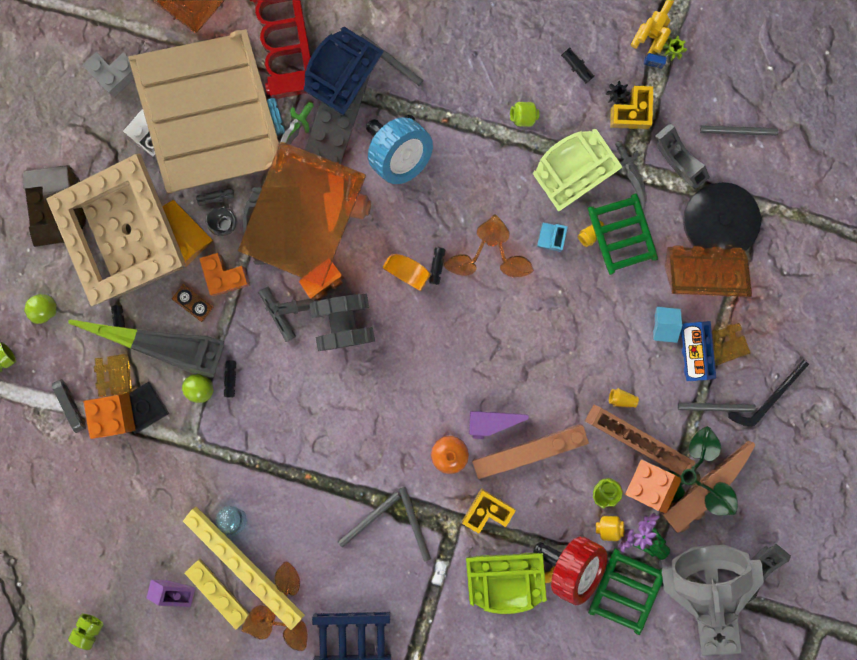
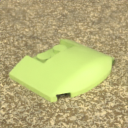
M592 129V131L574 133L552 146L540 159L533 175L557 210L561 211L623 167L597 129Z

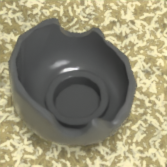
M222 207L212 208L206 214L205 222L213 234L226 236L235 230L237 220L232 211Z

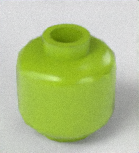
M516 102L510 109V120L516 126L531 127L539 119V109H536L533 102Z

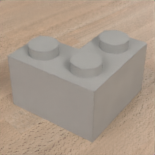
M97 52L83 64L85 69L114 98L134 79L128 56L124 52L111 65Z

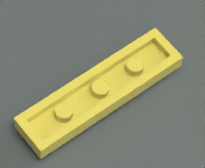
M201 559L185 572L186 576L235 630L251 616Z

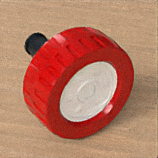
M585 537L573 539L562 553L548 545H544L542 542L537 543L533 553H543L544 561L555 566L551 579L553 593L573 605H581L590 598L601 581L607 563L606 549Z

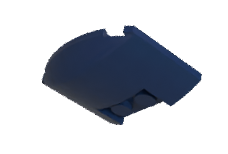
M345 26L340 28L341 31L327 36L316 48L306 68L304 86L306 93L343 116L384 52Z

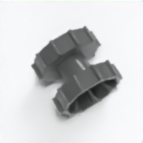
M367 294L341 296L310 303L312 318L329 316L331 334L315 337L318 351L375 342L373 327L356 329L353 312L369 308Z

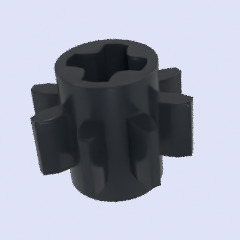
M618 81L617 85L614 86L611 83L609 88L612 91L606 92V95H610L608 102L613 101L619 104L622 101L626 103L627 99L625 96L631 94L626 89L628 84L621 85V82ZM616 90H619V93L622 94L620 97H617Z

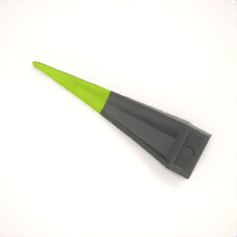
M72 319L68 320V323L113 342L193 374L198 373L212 378L214 377L225 341L209 336L145 331Z

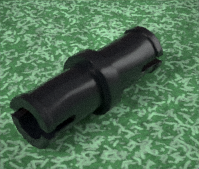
M570 47L561 55L572 67L571 70L576 72L585 84L595 77L585 66V61L583 59L580 60Z

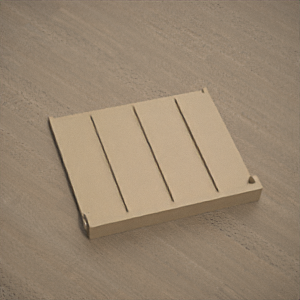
M246 29L236 30L230 36L128 56L167 194L268 169L275 170L284 165V160L279 163V142Z

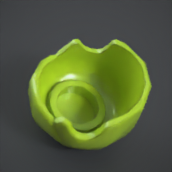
M38 294L26 301L24 312L32 323L42 324L55 316L57 305L49 295Z
M191 374L182 384L183 395L194 403L208 401L214 392L212 381L201 374Z
M611 478L601 479L594 486L593 490L595 504L603 509L608 506L615 507L623 495L620 483Z

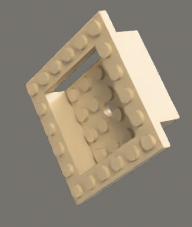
M135 154L46 198L91 306L132 292L175 273L186 265L141 154ZM83 208L111 275L104 280L101 278L73 209ZM127 224L131 226L130 234L126 231Z

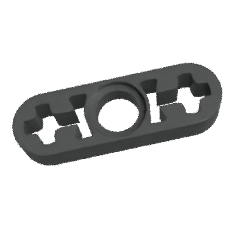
M60 379L52 383L53 391L73 431L78 433L86 429L85 422L64 380Z

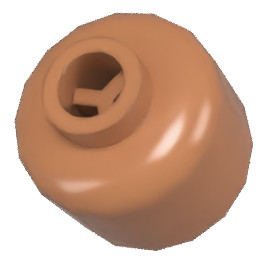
M350 193L348 198H344L342 209L346 210L348 217L364 219L366 215L369 216L371 201L367 195Z

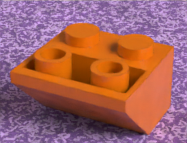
M329 258L299 280V283L310 299L320 301L328 295L326 291L330 288L336 289L343 284L342 279H344V276Z

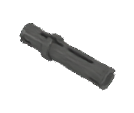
M269 286L260 290L258 294L266 306L265 309L269 311L285 342L295 338L296 335L284 314L277 315L276 312L279 310H276V304L279 301L275 300Z

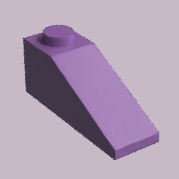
M470 411L469 435H473V439H484V436H490L528 420L529 415Z

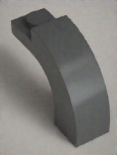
M672 124L667 125L655 136L658 141L656 145L665 160L691 187L696 190L710 178L705 165L693 157L685 148L676 128Z
M774 544L770 548L765 546L751 560H761L763 580L765 581L774 570L789 562L791 555L779 545ZM759 589L748 602L756 598Z

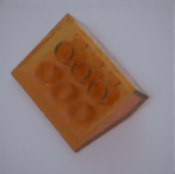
M680 245L667 247L665 270L672 294L752 297L748 257L745 250L740 248L722 249L720 247L703 248L700 246L687 248Z

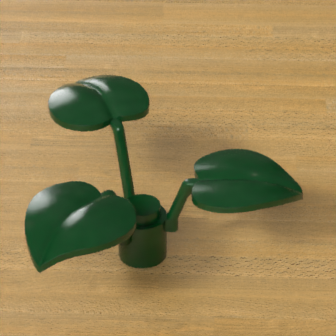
M706 426L694 435L689 444L690 455L696 459L700 458V460L691 469H686L682 472L680 485L671 503L683 498L685 491L681 485H698L710 491L705 497V506L709 512L719 516L735 515L738 509V499L733 488L726 483L719 482L712 489L700 482V474L696 471L704 459L713 461L721 453L720 440L712 429ZM667 471V472H669V473H672V474H674V475L680 477L677 473H675V472H673V471Z

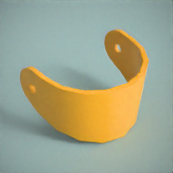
M400 254L390 255L383 265L384 270L419 291H422L431 275L423 265Z

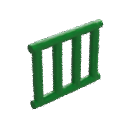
M637 193L631 195V198L594 208V206L588 207L589 216L609 275L614 274L615 270L650 259L652 261L658 260L657 251ZM631 205L634 206L637 216L604 226L600 225L598 215ZM637 223L640 224L643 234L607 245L604 233ZM645 241L648 249L647 253L613 263L610 255L611 251Z
M615 548L590 605L588 614L600 615L633 629L634 633L640 635L663 583L662 568L659 570L621 554V551ZM617 561L655 576L656 579L653 586H647L614 572ZM610 578L649 594L645 605L607 590L606 587ZM604 596L640 611L641 615L638 622L636 623L598 607L602 597Z

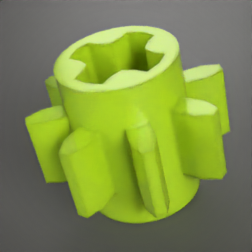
M678 35L673 40L669 37L667 39L668 44H665L663 47L666 49L664 56L668 55L671 57V61L675 57L680 60L682 58L681 53L687 51L684 48L686 41H681ZM673 45L676 46V47H675V48L677 49L676 52L674 51V48L672 47Z

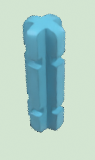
M270 98L267 100L276 135H283L285 128L284 125H281L283 121L279 108L276 107L278 106L277 100Z

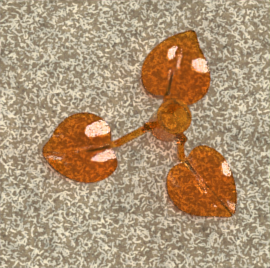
M496 214L477 228V236L482 239V242L473 259L466 254H459L446 260L443 265L445 269L457 275L468 276L473 274L477 269L474 263L477 261L486 243L489 246L499 245L502 261L504 262L500 265V270L505 275L524 277L534 271L532 263L523 256H511L506 259L502 243L509 239L510 233L504 222Z
M283 562L275 573V585L280 592H284L286 597L288 594L294 596L299 591L300 578L296 569L289 562ZM259 605L250 611L242 626V632L250 634L256 639L263 640L270 636L272 626L286 627L283 632L285 643L296 651L305 650L308 632L302 620L290 630L283 622L274 621L276 615L267 606Z

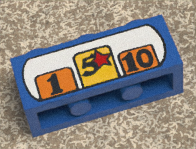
M711 321L682 324L680 335L683 342L682 355L685 362L684 374L686 381L716 379Z

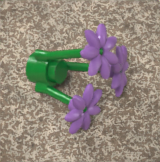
M656 513L651 514L649 517L645 516L644 520L638 523L640 526L638 530L641 534H634V537L632 536L634 530L627 529L625 536L621 537L622 542L619 544L621 552H624L626 547L629 549L631 546H634L652 557L656 556L660 560L667 558L670 554V548L666 545V540L661 537L655 528L656 520L660 516L656 515ZM655 536L658 538V540L655 541L651 540V538ZM646 544L650 545V549L645 547Z

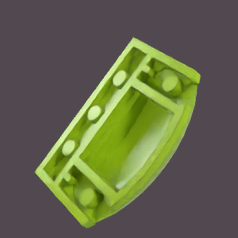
M543 553L466 557L470 605L474 606L475 604L484 609L483 611L491 613L514 614L531 610L542 601L543 603L547 601Z

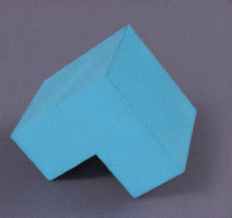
M542 223L537 247L561 252L568 226Z
M657 307L653 340L677 343L682 329L681 309Z

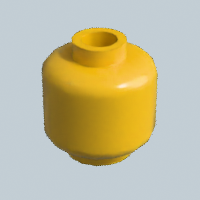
M602 516L600 522L596 523V534H600V538L603 541H619L621 537H624L625 524L624 521H621L620 517Z

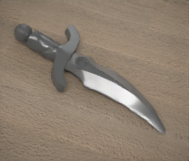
M617 141L615 146L618 148L617 150L623 160L620 164L622 167H626L627 176L636 189L641 206L644 208L646 200L645 186L641 174H639L637 166L633 162L638 157V151H635L634 155L629 157L622 141Z

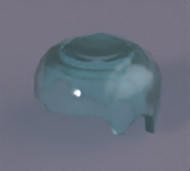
M235 506L223 507L217 513L215 524L223 534H240L247 524L246 514Z

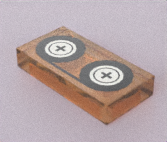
M182 284L172 297L173 301L201 322L206 319L214 308L185 284Z

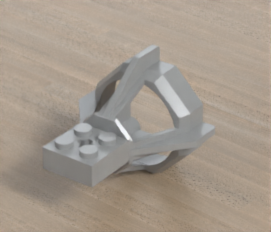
M724 544L692 547L672 560L673 567L662 568L664 591L693 614L698 621L702 656L741 653L738 615L764 583L761 560H750L748 553ZM718 569L729 570L740 576L733 580L719 583ZM705 571L706 584L686 580L693 573Z

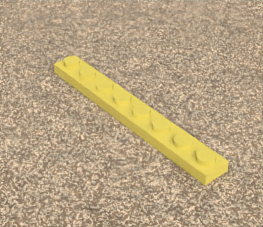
M197 507L189 512L183 522L292 630L305 615Z

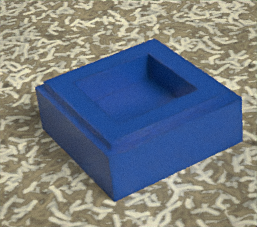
M649 53L644 59V65L662 69L666 64L667 58Z

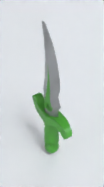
M309 101L299 115L295 112L294 107L291 108L290 114L294 121L290 123V127L285 131L281 139L278 151L279 163L282 162L290 144L299 135L301 126L304 127L305 133H309V124L306 118L314 107L313 102Z

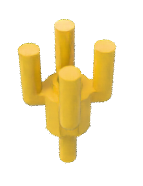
M666 0L660 12L654 11L646 24H641L631 43V47L637 49L639 44L644 43L649 36L654 41L647 54L661 53L671 33V29L667 28L671 21L667 14L675 0Z

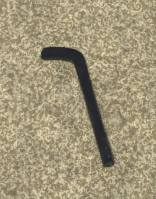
M803 359L798 367L794 369L752 417L746 418L735 412H729L728 418L743 426H755L808 367L809 363Z

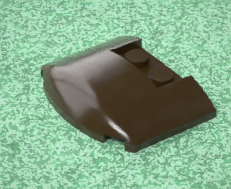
M70 165L24 171L23 189H25L30 223L29 232L34 247L64 243L46 198L81 182L79 177L71 170L73 168ZM82 207L73 209L81 229H83V226L85 227L86 215Z

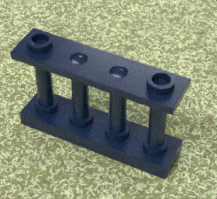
M390 612L314 613L312 625H317L319 628L320 656H314L313 660H391V654H385V626L390 623ZM348 624H356V627H358V655H347L346 627H348ZM367 624H375L377 626V654L366 655L365 627ZM329 625H336L338 627L339 655H327V627Z

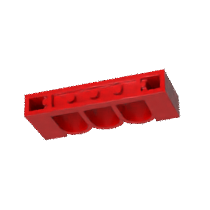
M250 0V2H254L256 16L263 26L260 40L264 49L268 52L265 59V67L270 75L267 77L268 83H265L267 95L270 94L271 98L279 99L307 94L304 91L305 72L311 58L301 0ZM292 1L294 18L273 22L262 18V11L266 6ZM297 26L300 44L272 48L266 44V39L272 31ZM302 52L305 70L286 74H276L271 70V64L275 58Z

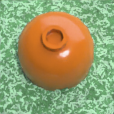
M442 437L432 447V463L442 473H458L468 463V447L458 437Z

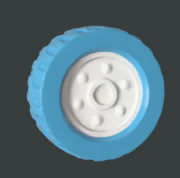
M406 117L394 119L384 126L377 119H372L367 123L366 130L374 137L368 149V161L372 169L386 182L392 184L406 183L415 178L425 168L432 155L433 141L431 135L420 124Z

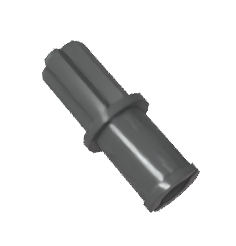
M293 299L292 302L277 303L276 310L279 311L276 313L280 316L311 310L310 303L314 301L312 299L299 301Z

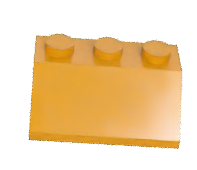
M172 200L162 207L185 260V267H187L213 240Z

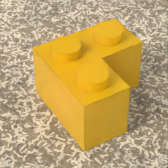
M634 86L630 91V105L614 104L611 108L610 128L649 129L652 126L654 86Z
M481 488L464 516L462 524L479 534L489 517L506 527L516 510Z

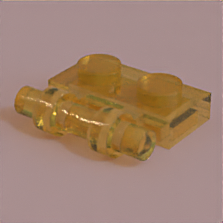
M740 323L726 325L725 328L718 331L712 330L715 366L750 354L745 336L736 337V332L742 330ZM728 335L730 340L720 343L719 338Z
M128 354L108 356V364L103 365V358H95V366L93 367L97 377L95 388L98 390V397L106 396L107 388H110L111 395L132 392ZM106 371L109 372V381L105 382L104 372Z

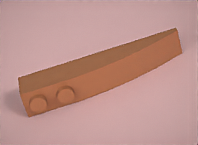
M593 405L585 419V422L679 475L684 470L691 469L695 464V461L599 406Z
M579 424L475 459L472 463L477 477L480 479L587 445L589 442L583 425Z
M747 441L700 479V482L712 489L719 482L730 486L755 447L754 442ZM694 485L685 492L682 499L670 504L667 513L660 512V514L675 532H684L690 527V523L693 520H699L705 515L704 511L707 510L705 497L710 491L701 486Z

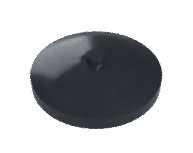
M727 182L713 183L700 189L689 200L683 217L684 231L691 245L703 255L715 259L732 258L748 250L757 239L761 227L760 209L753 196L744 188Z

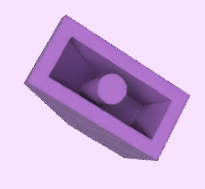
M151 580L146 599L159 606L191 607L195 588L167 580Z

